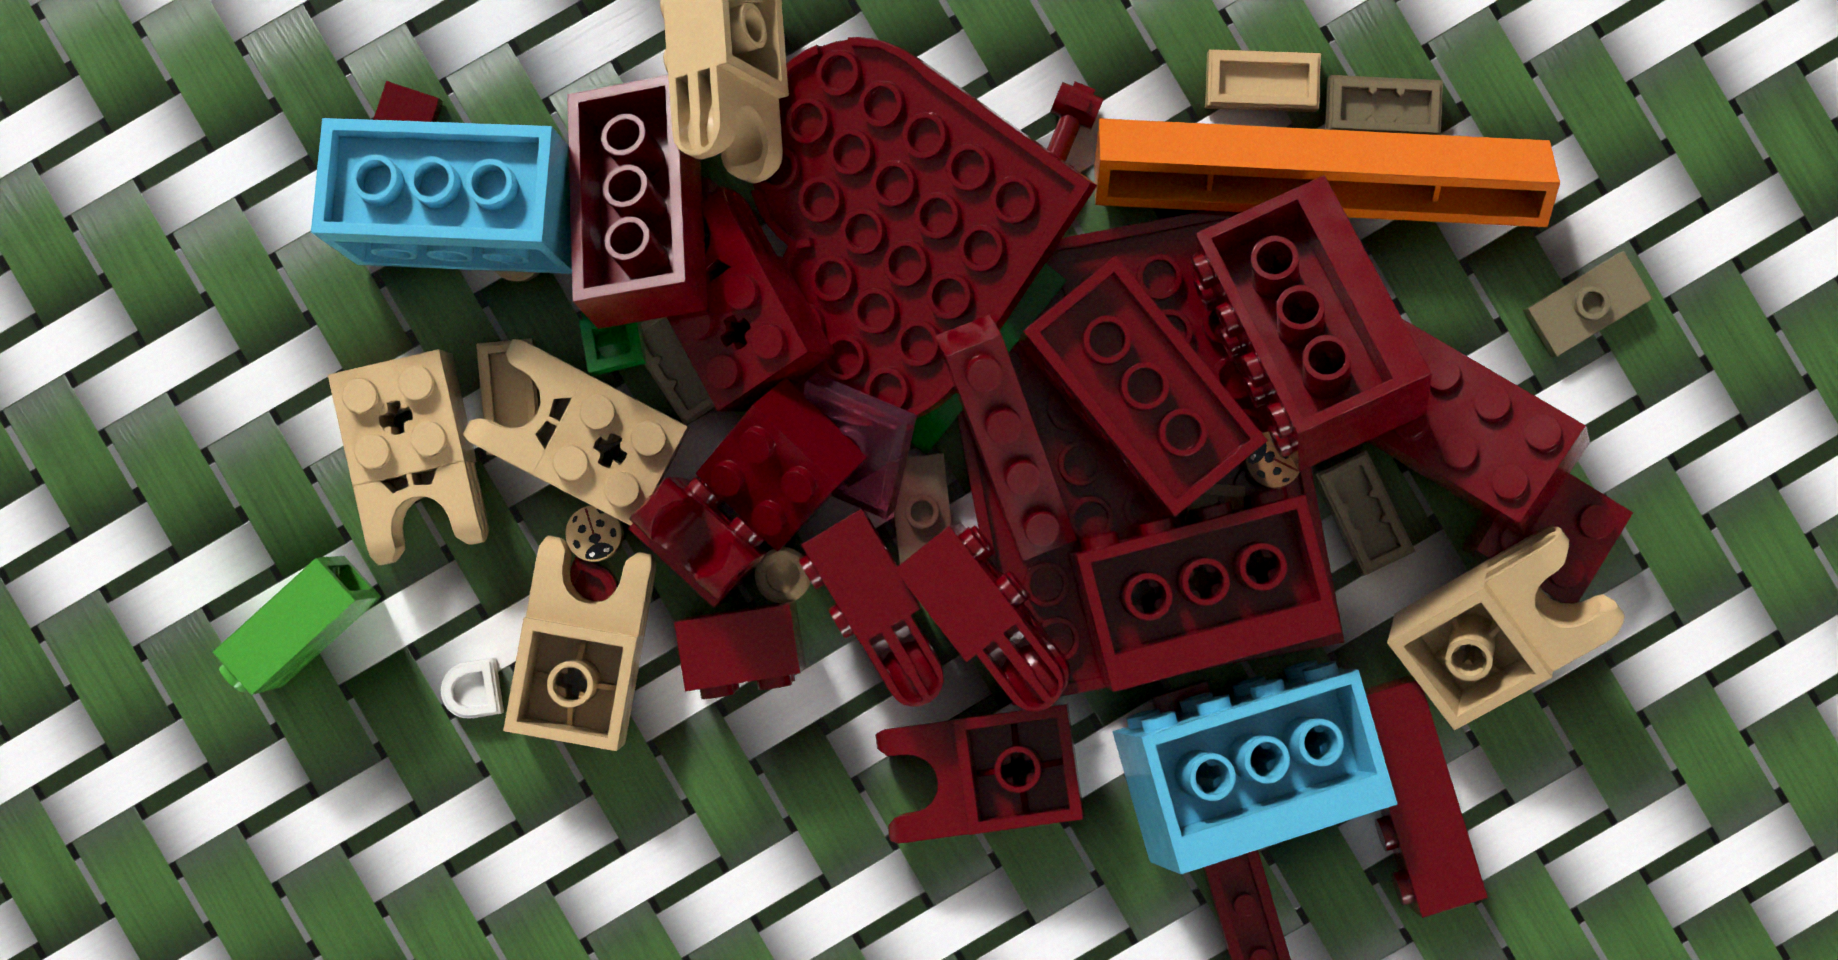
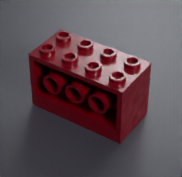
M1325 175L1195 233L1198 255L1192 257L1191 262L1198 279L1194 280L1197 294L1207 312L1216 308L1217 315L1222 324V327L1218 328V332L1224 348L1232 360L1241 357L1247 374L1242 377L1245 388L1256 408L1266 406L1272 425L1267 427L1268 432L1281 458L1290 455L1298 471H1301L1426 415L1432 373Z
M1116 255L1023 330L1018 339L1019 345L1160 517L1177 516L1268 441Z
M1287 487L1273 488L1244 496L1247 507L1232 510L1230 501L1220 502L1189 510L1192 520L1190 522L1176 525L1174 517H1162L1134 525L1136 536L1119 540L1117 531H1109L1079 539L1081 550L1069 553L1103 684L1112 692L1342 632L1306 495L1289 496ZM1252 553L1256 557H1262L1264 567L1259 570V577L1257 579L1254 575H1249L1246 572V563L1250 561ZM1197 566L1200 571L1208 572L1209 582L1204 585V592L1201 594L1198 590L1189 588L1188 580L1194 576L1193 569ZM1142 580L1145 586L1154 587L1155 596L1149 599V606L1145 609L1140 604L1132 603L1131 594L1137 591V583Z

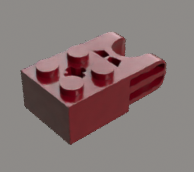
M720 186L711 192L702 204V211L710 231V245L705 254L708 310L669 316L667 319L717 411H748L754 403L785 377L790 382L794 381L835 354V351L783 257L776 255L746 200L736 191Z
M668 477L645 500V503L631 515L629 520L633 524L628 529L710 605L716 607L723 604L767 556V552L760 546L765 540L741 517L737 516L734 520L728 517L719 508L724 500L701 478L694 477L690 481L687 478Z
M860 509L801 544L807 555L799 559V563L816 590L826 585L836 602L835 605L828 609L835 624L845 639L855 634L892 696L903 705L912 707L923 706L934 700L942 689L944 682L943 670L937 653L913 613L921 609V604L894 570L898 565L865 510Z
M962 523L948 526L894 570L966 662L977 655L1018 707L1026 711H1042L1049 708L1060 698L1069 683L1071 672L1066 657L1024 602L1031 598L1020 580L1010 570L1002 575L989 557L996 551L984 534L975 525L967 529Z
M1068 704L1050 706L1042 711L1018 710L890 728L875 734L877 749L886 756H918L931 765L935 770L938 780V791L933 802L922 810L904 813L895 817L888 825L889 838L892 842L898 844L1082 820L1084 818ZM1014 752L1024 753L1025 760L1032 759L1035 766V771L1027 774L1026 783L1024 784L1015 783V775L1007 777L1004 770V765L1013 761Z

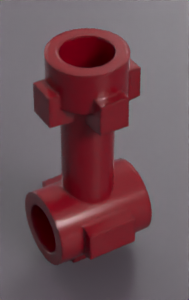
M1076 81L1073 86L1062 82L1050 110L1051 114L1060 118L1047 149L1064 162L1068 158L1080 126L1092 129L1104 98L1094 95L1095 89Z

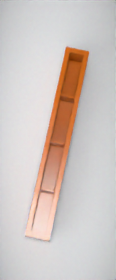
M1099 118L1094 161L1095 184H1097L1095 188V205L1244 212L1325 175L1348 218L1548 227L1560 186L1550 140Z

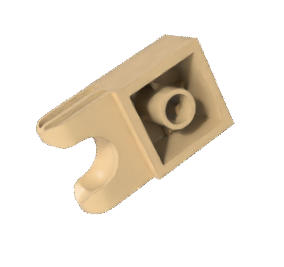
M660 0L666 40L663 60L669 80L674 143L685 154L700 160L721 153L722 162L726 170L745 182L758 183L767 180L779 169L782 162L783 149L779 99L789 96L782 0Z
M512 339L506 351L508 361L511 365L526 373L538 387L541 402L538 412L532 421L517 428H508L489 419L478 418L471 420L463 432L464 437L467 441L631 526L633 523L629 518L662 483L690 426L594 376H590L586 372L526 341ZM613 434L622 438L620 448L627 455L622 463L613 460L610 467L602 461L604 453L599 450V443L602 439L611 441Z
M437 349L328 374L364 539L372 560L382 566L394 563L401 557L405 551L403 532L405 515L407 510L417 500L425 497L437 501L444 508L456 538L468 545L485 542L489 534L488 519L475 466L477 461L474 447L463 435L468 421L453 354ZM400 407L401 409L411 411L413 420H408L404 423L405 432L401 433L399 427L394 425V416L397 415Z
M1550 525L1533 533L1394 614L1387 641L1388 645L1454 731L1552 678L1553 671L1605 644L1616 636L1622 627L1625 618L1624 612L1613 599L1605 595H1597L1583 602L1569 604L1550 599L1543 592L1540 585L1565 564L1569 539L1561 528Z
M547 536L539 545L503 731L617 751L626 743L656 574V560L653 554L636 553L626 560L620 583L615 592L604 601H592L584 598L572 585L570 579L572 551L567 542L560 537ZM575 668L581 671V676L584 679H587V688L580 690L579 696L572 694V685L564 683L563 679L564 674L568 675L574 672Z

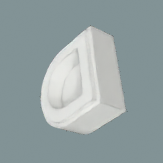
M496 657L464 662L454 666L447 672L441 684V697L444 705L451 713L467 719L504 713Z

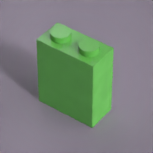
M345 556L315 558L213 651L214 655L223 663L219 667V671L225 680L240 692L247 690L251 695L281 688L381 598V595Z

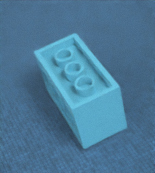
M322 118L311 233L357 265L572 274L569 146L552 126Z
M1310 660L1284 668L1286 678L1266 680L1265 676H1259L1232 684L1234 694L1231 695L1224 694L1213 697L1212 692L1185 698L1179 701L1181 710L1176 712L1160 713L1159 709H1151L1128 716L1126 718L1128 727L1112 731L1149 861L1178 874H1184L1397 805L1359 670L1338 668L1336 661L1318 664L1317 660Z

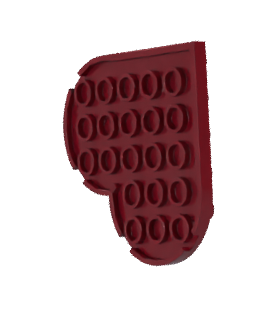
M848 37L847 40L836 41L823 46L815 45L803 51L786 64L789 96L779 99L783 149L782 162L779 169L767 180L753 183L754 190H751V194L768 227L788 246L783 259L835 351V354L792 381V384L816 407L836 418L867 425L898 424L930 413L956 393L935 336L987 315H990L1000 331L1097 187V184L912 53L877 39Z

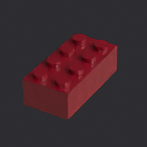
M668 75L567 94L573 302L598 329L708 310L701 160L685 154L674 143Z
M1403 319L1432 373L1427 413L1367 442L1526 538L1590 444L1586 425Z

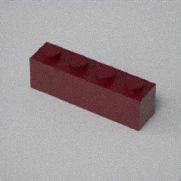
M990 315L936 335L937 343L1006 525L1022 560H1028L1076 541L1075 533L1003 337Z
M1409 675L1364 689L1397 801V805L1380 810L1382 817L1375 819V826L1384 850L1386 852L1393 850L1399 871L1391 873V877L1401 905L1409 904L1414 912L1424 918L1488 898L1424 690L1414 677Z

